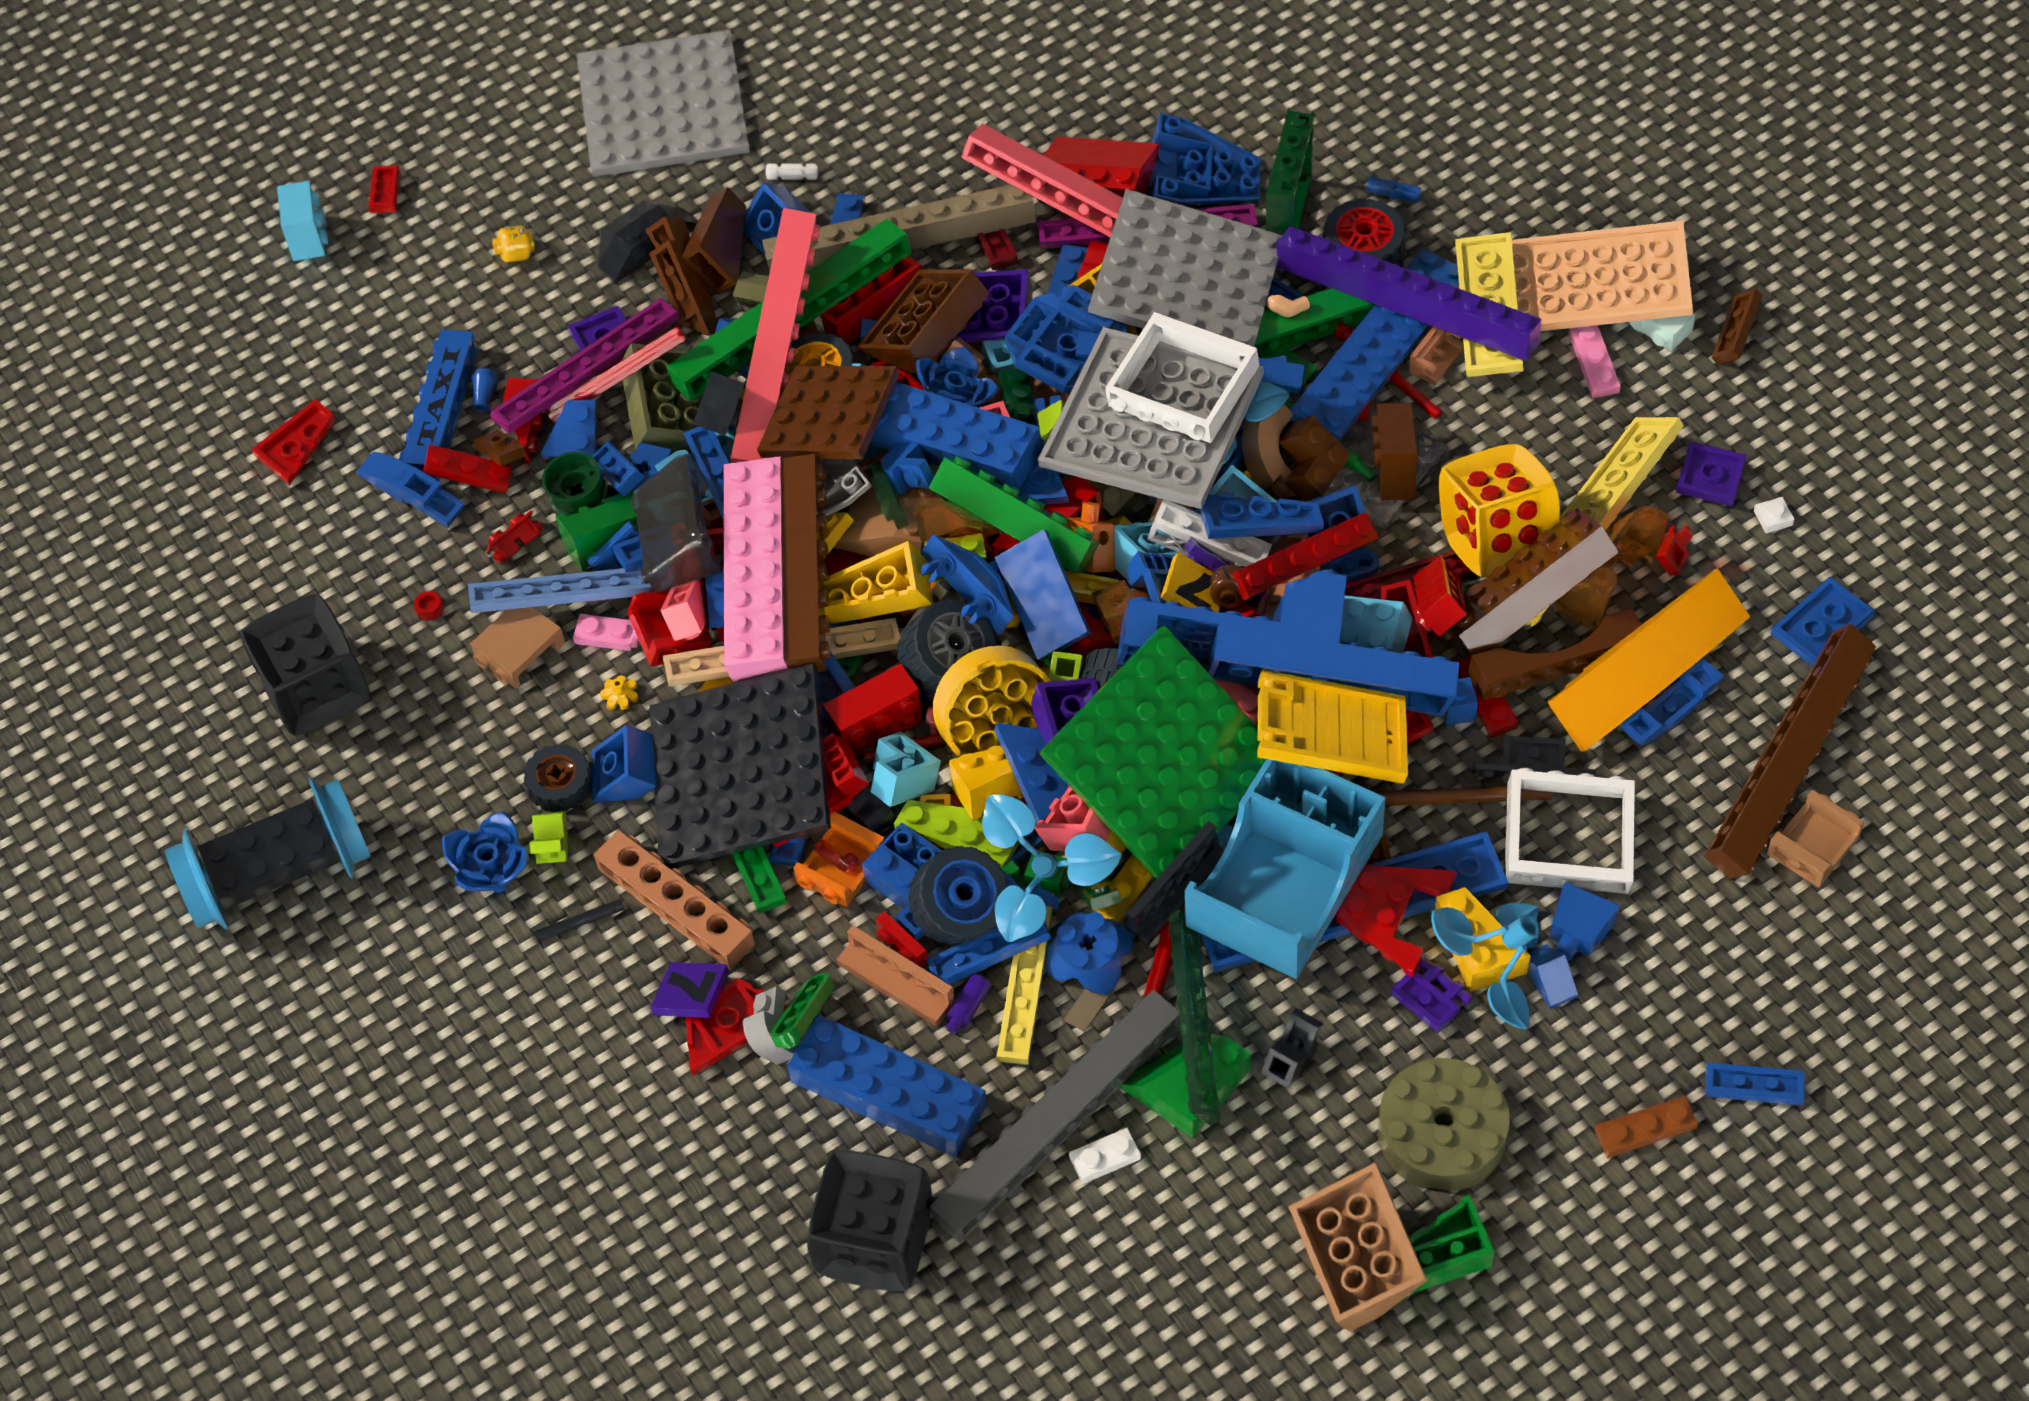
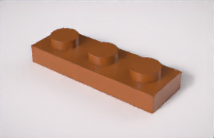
M1682 1096L1597 1124L1594 1131L1606 1157L1610 1158L1697 1129L1698 1122L1686 1097Z

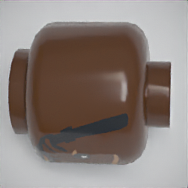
M1224 565L1218 567L1212 573L1210 578V597L1218 606L1233 609L1245 603L1238 591L1237 581L1230 575L1242 569L1241 567Z

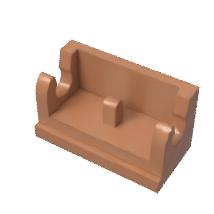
M1433 326L1410 355L1409 373L1436 386L1464 350V343L1458 340L1461 336Z

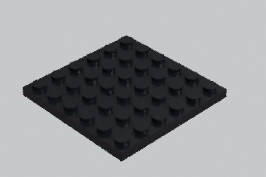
M813 662L649 705L657 772V787L654 788L658 855L668 868H678L831 829L818 667Z

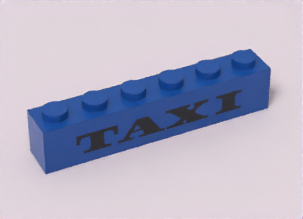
M441 329L438 340H435L433 343V358L431 362L427 363L426 367L427 378L425 384L422 383L420 386L419 404L413 409V424L406 433L407 444L405 451L402 450L399 456V460L422 472L429 444L447 449L450 447L478 351L473 332ZM429 475L437 481H440V477Z

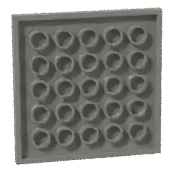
M730 30L576 53L592 177L750 153Z
M1126 189L1087 312L1143 329L1154 312L1254 347L1278 261L1277 242L1282 235Z
M1103 327L1038 458L1039 467L1202 509L1264 375L1263 366H1259L1212 443L1195 440L1187 434L1176 430L1170 431L1162 425L1151 421H1143L1135 415L1124 411L1118 412L1108 406L1105 388L1139 336ZM1159 341L1128 389V392L1207 419L1236 373L1237 368Z

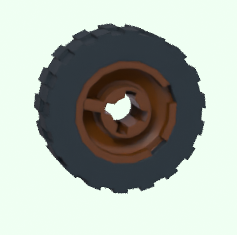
M566 744L545 746L542 750L536 751L532 758L528 759L527 766L524 767V782L529 797L541 809L545 811L550 810L551 812L568 811L570 808L574 809L580 802L586 799L587 794L590 793L592 784L591 771L586 757L577 748H571L570 745ZM560 775V779L555 780V776Z

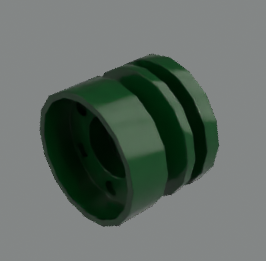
M578 451L563 453L555 457L543 472L542 486L556 515L563 513L567 517L579 513L578 508L587 505L591 509L602 505L603 499L611 497L610 490L597 461L587 453Z

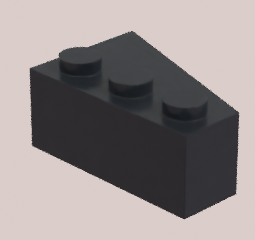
M712 372L693 424L726 436L728 428H735L743 402L740 396L744 383Z

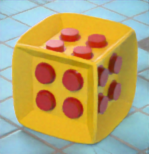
M1507 444L1489 448L1456 459L1441 469L1439 477L1440 508L1443 529L1447 540L1464 564L1473 573L1482 578L1490 576L1495 568L1503 566L1511 560L1518 550L1529 546L1537 540L1543 531L1551 529L1561 521L1559 495L1551 474L1528 449L1521 445Z

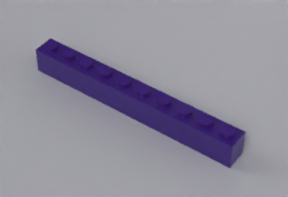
M1292 226L1288 228L1277 242L1278 261L1276 267L1524 361L1528 360L1539 345L1542 319Z

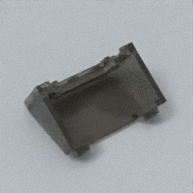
M689 454L676 457L634 490V497H631V505L637 516L644 565L640 569L644 582L646 584L650 583L656 593L721 572L719 558H714L709 552L713 542L706 531L701 495L709 490L707 478Z

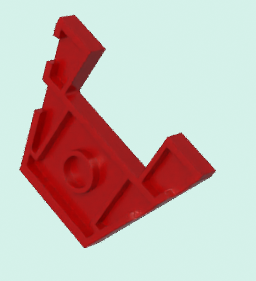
M1365 865L1336 914V921L1364 943H1370L1382 952V956L1389 962L1394 961L1403 968L1405 974L1413 977L1422 958L1424 948L1396 939L1395 935L1415 890L1434 897L1449 893L1455 882L1457 872Z

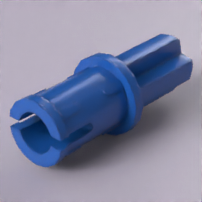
M1374 176L1369 177L1366 192L1369 194L1387 196L1389 200L1396 198L1415 203L1419 202L1422 193L1421 188L1418 186L1399 183L1398 179L1390 181Z

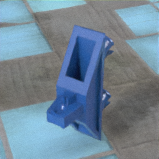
M933 534L920 553L929 562L922 566V576L932 574L928 580L929 582H933L943 576L969 603L962 608V617L973 615L968 623H974L985 617L989 620L991 627L1001 635L1014 615L1001 576L999 575L1001 571L996 560L987 563L980 555Z

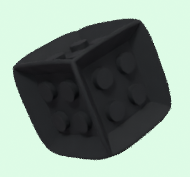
M319 594L305 596L255 619L241 630V640L254 669L260 675L265 692L277 715L291 735H301L318 729L349 714L369 700L370 691L361 666L352 654L349 642L332 610Z
M852 1150L832 1151L819 1182L809 1221L807 1249L814 1270L828 1278L849 1284L886 1291L909 1290L920 1263L930 1221L929 1206L932 1201V1188L927 1171L913 1163L891 1157Z

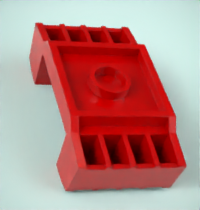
M833 733L824 737L830 815L833 811L838 813L851 804L854 796L870 784L847 740ZM792 839L773 843L775 848L780 847Z

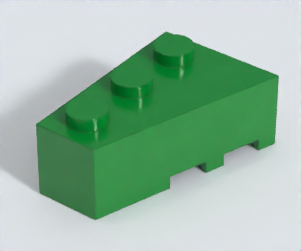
M633 490L625 497L622 494L603 499L600 506L589 509L586 505L578 508L579 513L567 517L563 513L555 516L564 549L582 571L591 566L587 561L628 521L642 534L654 529L651 512Z
M1470 1194L1461 1199V1202L1447 1213L1445 1211L1438 1216L1437 1220L1427 1228L1419 1230L1409 1238L1427 1278V1281L1412 1293L1492 1267L1494 1249Z

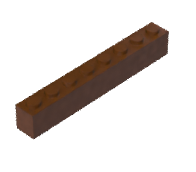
M815 453L781 458L784 662L787 668L813 662L818 667V672L826 671V659H830L831 654L829 643L826 641V633L830 632L828 616L825 615V607H829V595L824 587V582L829 580L828 568L824 564V556H828V546L826 539H823V531H827V519L825 513H823V506L827 505L825 489H822V482L826 481V470L824 464H819Z

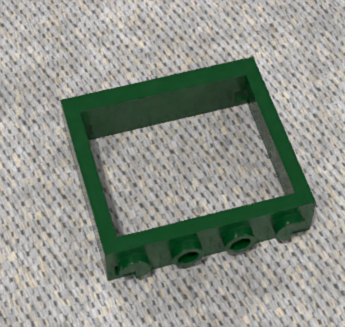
M1287 110L1266 192L1265 231L1283 236L1290 226L1300 229L1312 181L1314 114Z

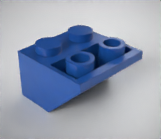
M901 822L862 864L865 882L896 905L905 909L910 905L908 892L911 888V881L917 874L916 872L942 850Z

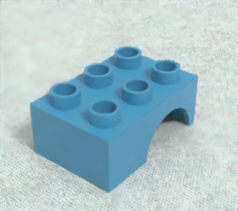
M1266 759L1239 803L1238 815L1232 834L1217 865L1200 886L1197 887L1195 882L1190 881L1185 889L1186 927L1297 980L1383 836L1385 797L1324 769Z

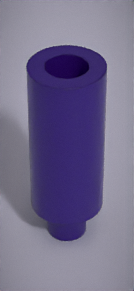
M971 975L947 1015L949 1023L946 1026V1030L948 1032L957 1034L960 1027L966 1028L991 988L990 983L979 975Z

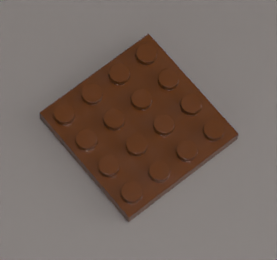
M795 366L757 448L760 457L772 458L780 456L781 458L815 453L817 459H863L898 379L899 372L896 366Z

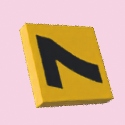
M1178 552L1172 559L1160 598L1167 602H1178L1183 607L1196 608L1204 606L1211 608L1213 612H1219L1220 606L1215 604L1210 597V578L1213 572Z

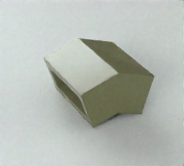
M742 272L733 293L735 301L753 306L763 302L769 276Z

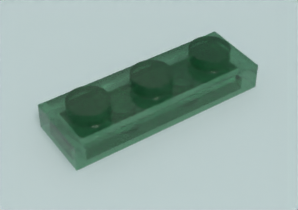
M880 460L869 465L873 473L869 480L875 490V495L888 522L893 520L898 530L909 525Z

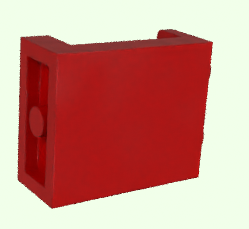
M670 589L650 593L642 592L633 595L627 613L650 667L664 665V655L707 649L711 642L707 632L701 633L692 640H685V638L678 641L674 640L660 611Z

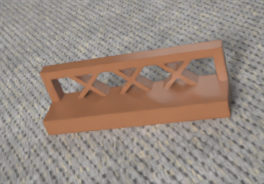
M852 925L847 931L849 944L836 959L837 965L937 1027L955 1003L953 987Z

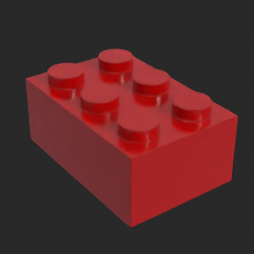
M901 663L823 704L827 731H831L833 734L847 740L855 757L861 756L867 749L878 744V739L904 729H911L919 721L923 720L919 689Z

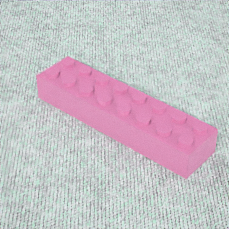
M780 456L724 464V666L733 683L788 669L784 662Z

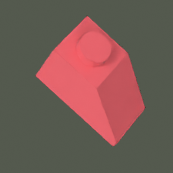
M698 579L672 587L660 610L675 641L683 638L685 640H692L698 637L707 621Z

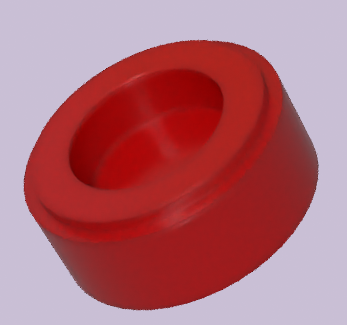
M433 591L419 594L413 603L416 615L426 621L438 618L444 610L441 596Z

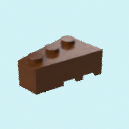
M1411 403L1377 404L1376 415H1371V432H1373L1375 466L1379 467L1381 501L1415 500L1417 449Z

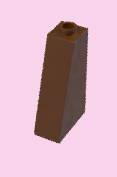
M729 187L709 198L681 256L717 294L735 285L739 277L746 205Z

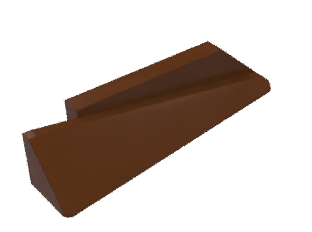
M665 216L646 229L648 236L656 247L649 254L672 307L679 312L680 319L678 321L680 326L712 336L716 332L718 320L705 281L681 258L690 239L686 223L683 218Z

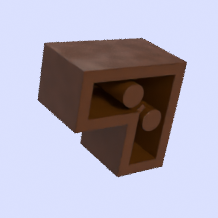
M1313 415L1293 422L1279 442L1298 462L1284 483L1302 501L1323 496L1351 455Z

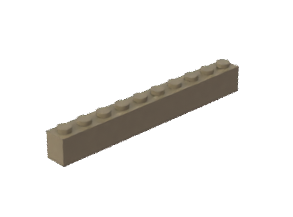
M1010 184L820 227L818 242H812L811 249L815 250L813 266H808L807 271L885 219H889L907 234L910 248L914 250L976 236L977 233L981 232L985 234L999 231L1002 228L1008 229L1036 222L1033 198L1032 195ZM777 237L762 240L769 272Z

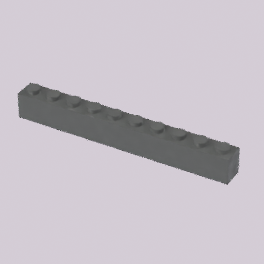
M1154 989L1147 996H1141L1134 1003L1132 1011L1125 1017H1119L1111 1026L1110 1032L1103 1039H1096L1090 1046L1088 1053L1081 1060L1076 1059L1072 1062L1066 1071L1067 1074L1059 1081H1053L1046 1088L1044 1096L1037 1103H1030L1023 1111L1022 1117L1014 1125L1009 1124L999 1136L1000 1139L992 1146H986L977 1156V1161L969 1169H962L956 1175L954 1183L946 1191L941 1190L934 1196L929 1206L932 1218L955 1240L961 1243L1083 1124L1123 1082L1130 1078L1182 1027L1181 1012Z

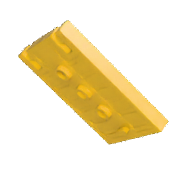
M1261 670L1258 679V688H1261L1258 695V741H1260L1257 749L1258 758L1404 784L1408 775L1405 696Z

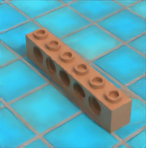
M618 830L593 854L598 870L718 962L727 964L729 970L755 946L752 934L753 929L745 920L741 918L737 920L731 915L724 904L721 902L714 903L710 900L707 893L700 886L689 884L679 870L668 868L664 865L662 858L655 852L651 851L648 853L634 836L629 835L627 837ZM631 862H637L633 866H627ZM652 879H659L657 882L649 883ZM676 895L681 896L679 899L671 900ZM703 912L701 916H693L695 913ZM720 929H725V930H726L725 932H723V933H721V934H716V933H715L717 930H720Z

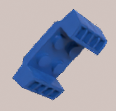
M1137 551L1127 566L1130 587L1147 588L1150 599L1153 602L1165 604L1167 601L1160 597L1175 555ZM1178 640L1194 658L1204 659L1209 656L1210 645Z

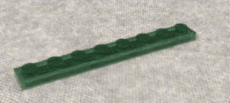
M1176 908L1168 913L1169 935L1171 937V956L1175 970L1174 982L1177 988V1007L1180 1015L1179 1029L1183 1042L1182 1055L1185 1060L1186 1069L1185 1081L1189 1096L1188 1107L1195 1117H1199L1211 1126L1219 1122L1221 1118L1199 933L1186 927V914L1179 908Z

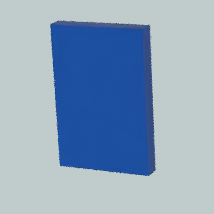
M1829 577L1771 628L1770 634L1813 667L1834 630L1848 624H1852L1860 630L1875 616L1876 611L1833 578Z

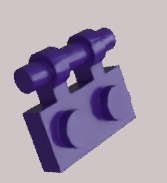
M1424 958L1418 965V968L1424 974L1421 976L1416 971L1413 977L1406 974L1391 989V995L1439 1033L1459 1013L1460 1007L1453 1001L1459 1000L1467 1006L1471 1003L1474 996L1465 990L1466 986L1459 980L1455 982L1444 973L1445 969L1438 963L1433 964L1427 958ZM1432 983H1438L1446 991L1444 993L1440 992Z

